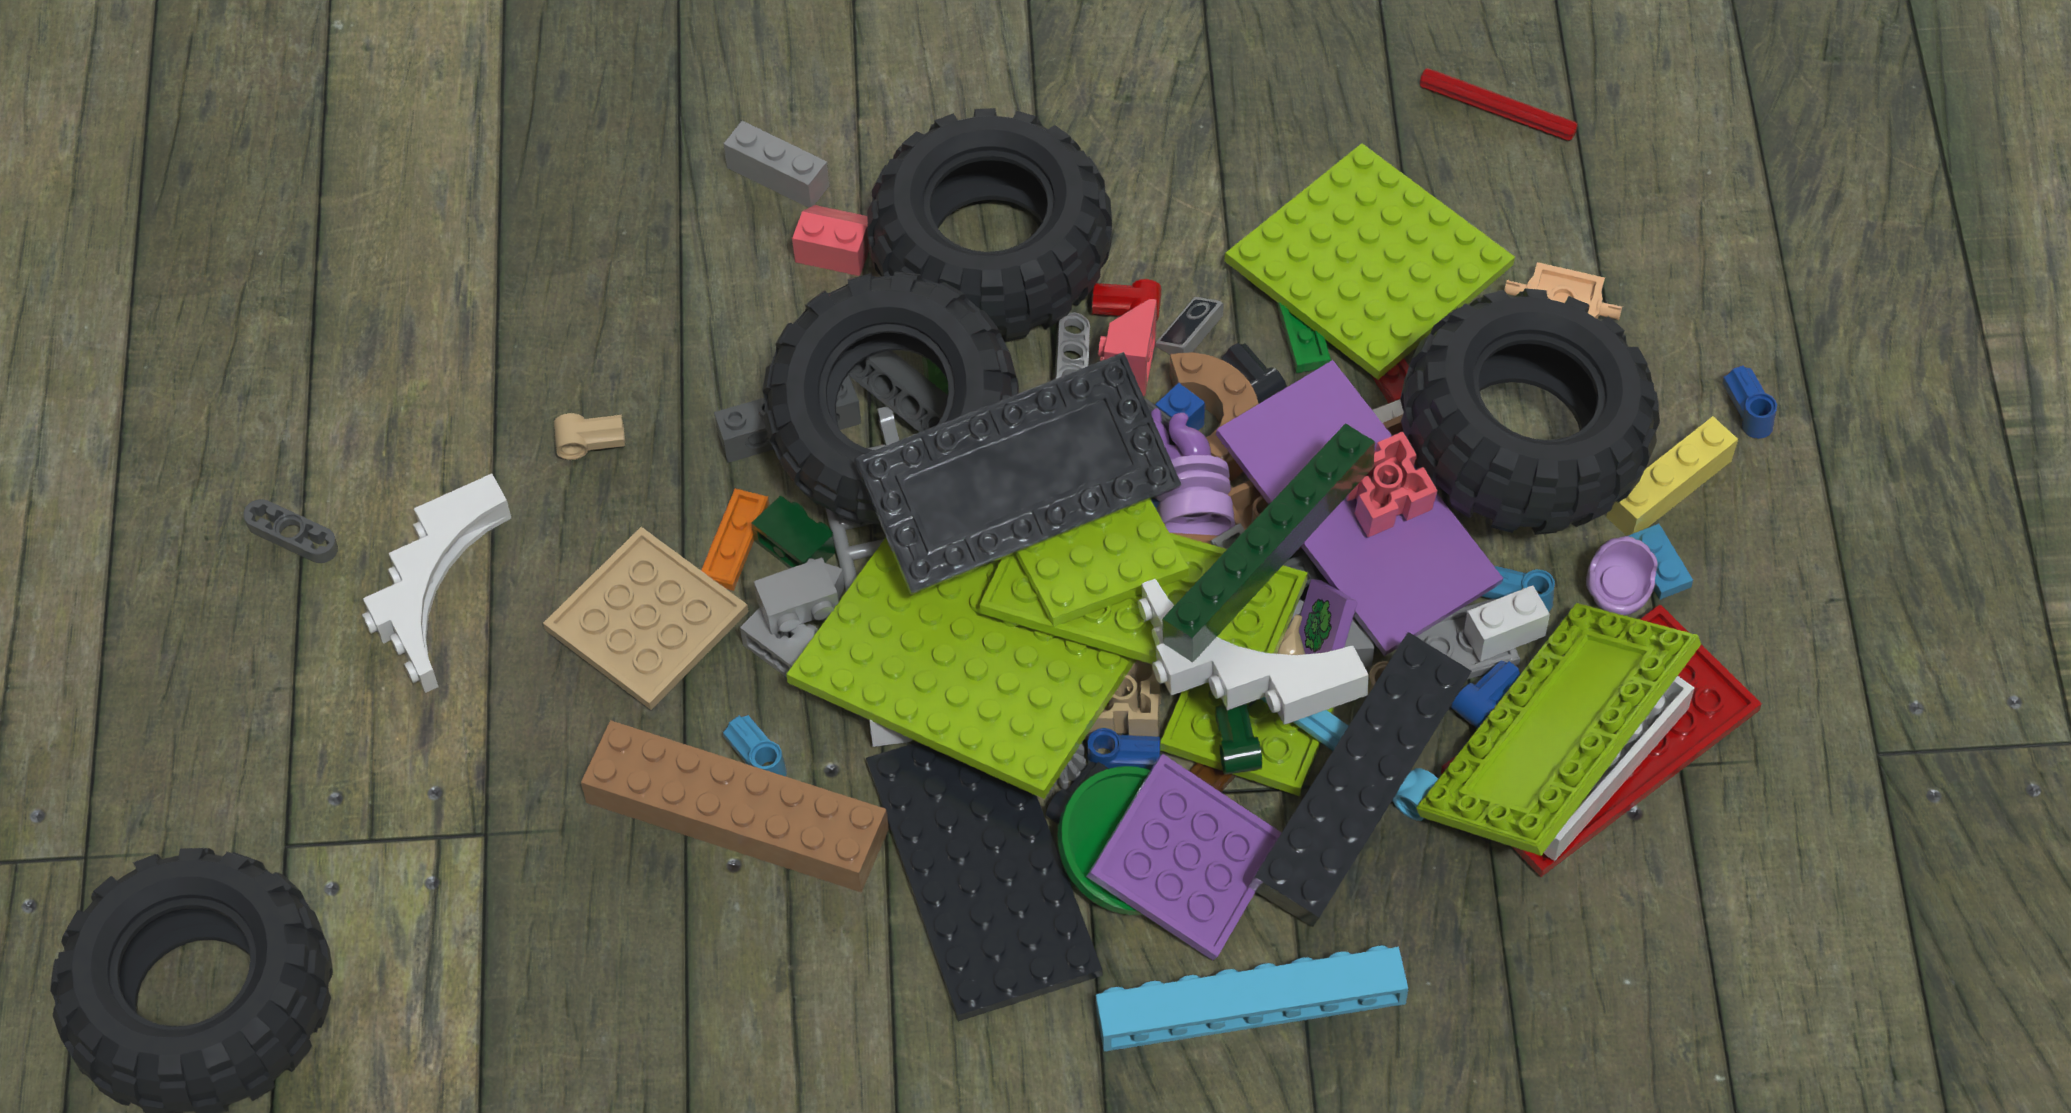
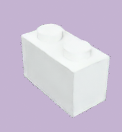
M1532 585L1468 610L1464 634L1481 662L1544 637L1550 613Z

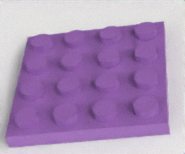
M1162 754L1155 762L1086 877L1211 960H1214L1220 954L1253 897L1255 891L1249 885L1278 840L1281 832Z

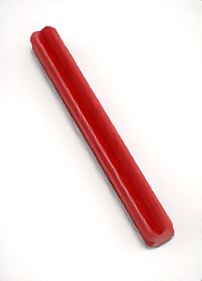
M1426 68L1421 75L1420 86L1568 141L1572 140L1576 134L1578 124L1575 121L1430 68Z

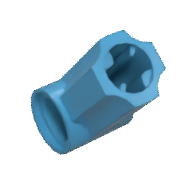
M1494 566L1503 577L1502 584L1482 595L1483 597L1496 600L1533 585L1536 591L1542 592V594L1538 595L1548 612L1552 609L1555 581L1549 572L1536 569L1523 573Z
M749 715L745 717L738 716L729 722L728 727L723 732V736L746 764L786 777L787 769L779 745L770 741ZM766 762H774L769 766H762Z

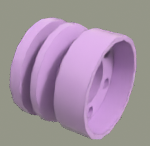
M1190 455L1172 459V464L1182 485L1177 489L1157 496V500L1160 501L1157 512L1169 533L1219 536L1234 527L1233 502L1231 497L1228 496L1231 484L1228 479L1230 475L1227 462L1221 458L1209 455Z

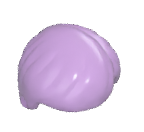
M1629 536L1612 538L1600 546L1590 562L1586 576L1587 589L1591 596H1593L1596 605L1602 610L1624 616L1641 609L1650 598L1655 586L1658 565L1656 556L1642 541Z

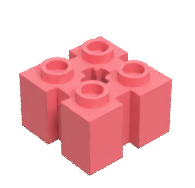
M1404 432L1377 442L1374 453V467L1346 497L1347 502L1353 499L1357 500L1354 514L1367 537L1394 527L1397 515L1403 514L1407 521L1433 508L1437 489L1424 467L1415 470L1414 463L1417 454Z

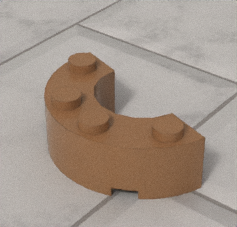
M1194 352L1170 354V381L1172 387L1180 383L1205 402V409L1213 414L1220 423L1219 427L1259 404L1250 382L1239 370L1229 363L1213 356ZM1215 430L1206 438L1210 444L1212 456L1227 462L1230 475L1228 479L1231 482L1243 470L1216 436Z

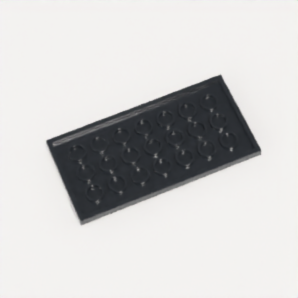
M919 742L866 758L867 767L881 806L887 810L888 826L958 1022L1103 976V969L1036 795Z

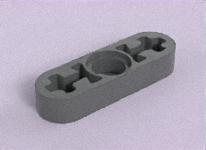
M258 499L249 503L244 510V519L251 533L315 563H326L332 560L338 552L337 541L330 529L265 499ZM265 513L267 514L269 521L264 518H260L256 522V516L262 517ZM289 525L300 527L299 533L294 537L287 538L281 535L282 530ZM324 541H326V547L319 546L317 549H315L313 542L317 544H322Z

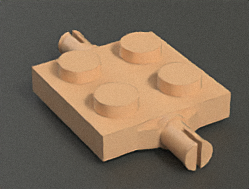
M1537 262L1534 276L1528 281L1527 285L1507 280L1504 291L1513 296H1517L1525 288L1547 290L1548 299L1563 303L1566 302L1568 296H1571L1589 304L1588 314L1598 319V316H1609L1619 321L1622 306L1602 302L1601 292L1604 277Z

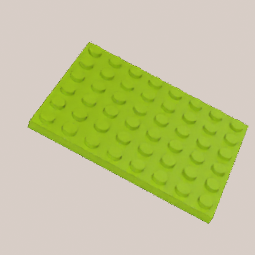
M885 538L835 606L834 611L830 613L787 672L786 677L787 683L1045 799L1136 662V659L981 614L980 603L1000 563L999 561L910 595L888 540Z

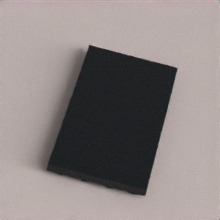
M1124 352L854 459L910 595L1177 489L1182 485Z

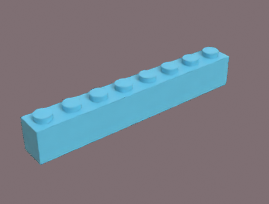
M1375 946L1362 953L1337 952L1329 956V958L1317 960L1305 957L1296 959L1291 964L1279 966L1266 963L1247 971L1238 972L1234 969H1227L1218 972L1215 976L1200 978L1197 975L1182 977L1176 982L1162 984L1160 981H1151L1144 983L1138 988L1131 989L1112 987L1106 989L1103 993L1096 994V1013L1103 1051L1105 1052L1404 1005L1407 1000L1408 985L1399 947Z

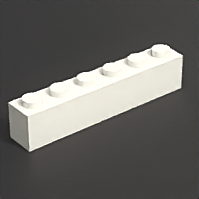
M1679 676L1675 678L1545 850V855L1555 861L1684 715L1689 709L1694 687Z

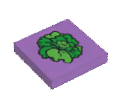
M1315 579L1310 581L1301 612L1303 617L1299 633L1305 654L1325 653L1344 648L1358 603L1357 600L1327 583Z

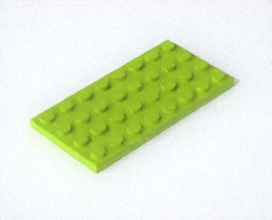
M1170 533L1189 567V577L1161 587L1168 599L1175 605L1227 549ZM1016 554L1001 559L980 603L981 614L1149 664L1157 661L1156 644L1152 634L1154 627L1150 620L1145 621L1138 606V600L1142 599V594L1053 627ZM1283 565L1217 637L1236 646L1264 653L1277 654L1307 583L1308 572Z

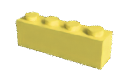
M1712 416L1647 467L1629 496L1620 502H1615L1611 511L1607 512L1606 518L1626 536L1648 528L1729 464L1733 459L1738 438Z

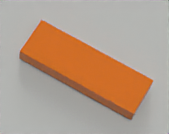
M736 488L733 491L701 570L728 590L734 591L754 542L751 522L768 507V496Z

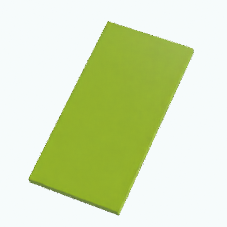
M1576 603L1416 807L1419 816L1542 856L1700 647L1699 636Z

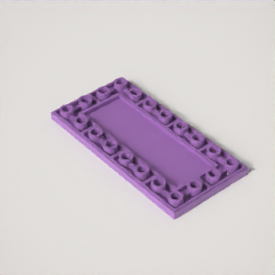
M1333 360L1216 430V436L1268 504L1279 495L1345 423L1374 440L1375 450L1377 442L1392 435ZM1438 494L1436 495L1432 510L1407 521L1403 514L1397 515L1394 527L1367 537L1354 514L1357 500L1353 499L1347 502L1345 498L1301 545L1302 549L1332 587L1357 600L1358 603L1354 617L1384 656L1399 647L1407 632L1417 637L1502 584L1503 581L1501 574Z

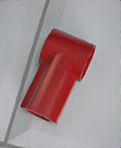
M1150 279L1137 280L1132 283V286L1096 283L1093 290L1092 314L1122 316L1145 301L1155 299L1157 300V322L1160 313L1162 287L1158 282Z

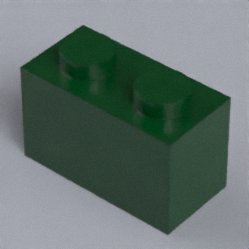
M781 495L751 522L754 541L789 569L807 563L809 558L814 560L823 558L826 563L835 554L834 535L831 529L821 521L817 523L811 519L797 502L790 503Z

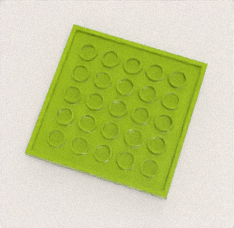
M1361 143L1225 253L1224 261L1276 302L1284 305L1289 312L1311 329L1320 333L1328 342L1376 379H1380L1419 345L1420 341L1431 333L1436 323L1457 307L1460 308L1465 303L1471 302L1510 269L1514 264L1515 256Z

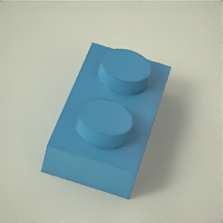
M1660 524L1628 535L1642 541L1656 556L1658 565L1653 590L1659 600L1692 587L1693 579Z

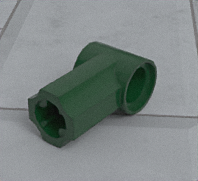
M1224 702L1216 706L1215 718L1221 740L1219 750L1223 773L1233 774L1262 770L1261 747L1258 737L1253 735L1247 704L1227 710Z

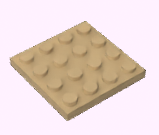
M640 527L543 622L545 631L652 710L749 611L748 605L647 530Z

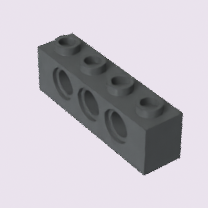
M849 373L843 381L837 396L836 418L840 430L861 424L859 400ZM765 398L714 412L717 434L727 463L774 449L769 441L763 417L765 414Z

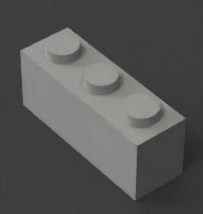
M744 121L740 122L724 143L728 169L808 208L815 205L829 187L827 161Z

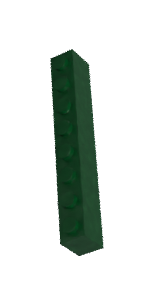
M1345 423L1162 618L1163 644L1193 663L1374 467L1375 441Z

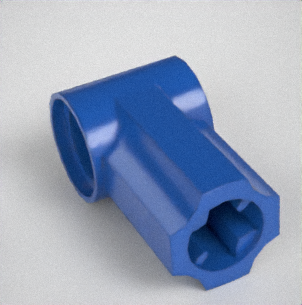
M1743 365L1732 369L1728 375L1724 376L1723 386L1743 419V431L1748 436L1757 439L1769 436L1774 427L1777 410L1776 400L1771 395L1765 393L1751 368H1745Z
M1501 660L1475 685L1470 683L1465 686L1454 699L1451 708L1478 729L1520 676L1519 669L1510 661L1504 662Z
M1100 728L1093 731L1088 738V764L1090 762H1100L1109 769L1133 766L1151 770L1160 756V737L1118 735L1112 729ZM1105 748L1112 752L1100 754L1096 750Z

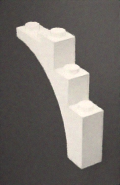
M489 474L414 508L418 522L413 524L419 540L389 553L393 567L387 570L393 585L363 598L367 612L362 614V617L370 634L377 631L383 644L391 640L398 656L405 653L408 662L404 663L408 676L412 683L419 681L425 693L438 687L429 661L427 647L428 618L436 591L450 567L469 546L488 531L511 519L507 500L493 474Z
M1156 579L1142 583V599L1138 600V606L1145 621L1150 620L1154 627L1152 634L1156 644L1157 661L1152 663L1153 671L1159 684L1165 682L1170 695L1209 682L1215 698H1222L1227 710L1266 697L1271 712H1278L1285 725L1368 694L1369 674L1353 645L1325 653L1286 655L1264 653L1236 646L1216 637L1192 663L1163 644L1162 618L1175 605L1168 599Z

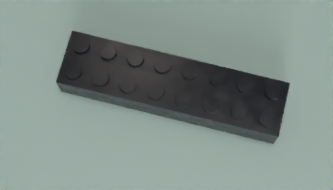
M1407 632L1257 871L1249 887L1314 927L1472 671L1410 632Z

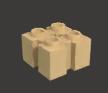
M1136 660L1085 737L1086 741H1088L1093 731L1100 728H1108L1116 733H1125L1132 736L1159 737L1162 683L1159 684L1152 664Z

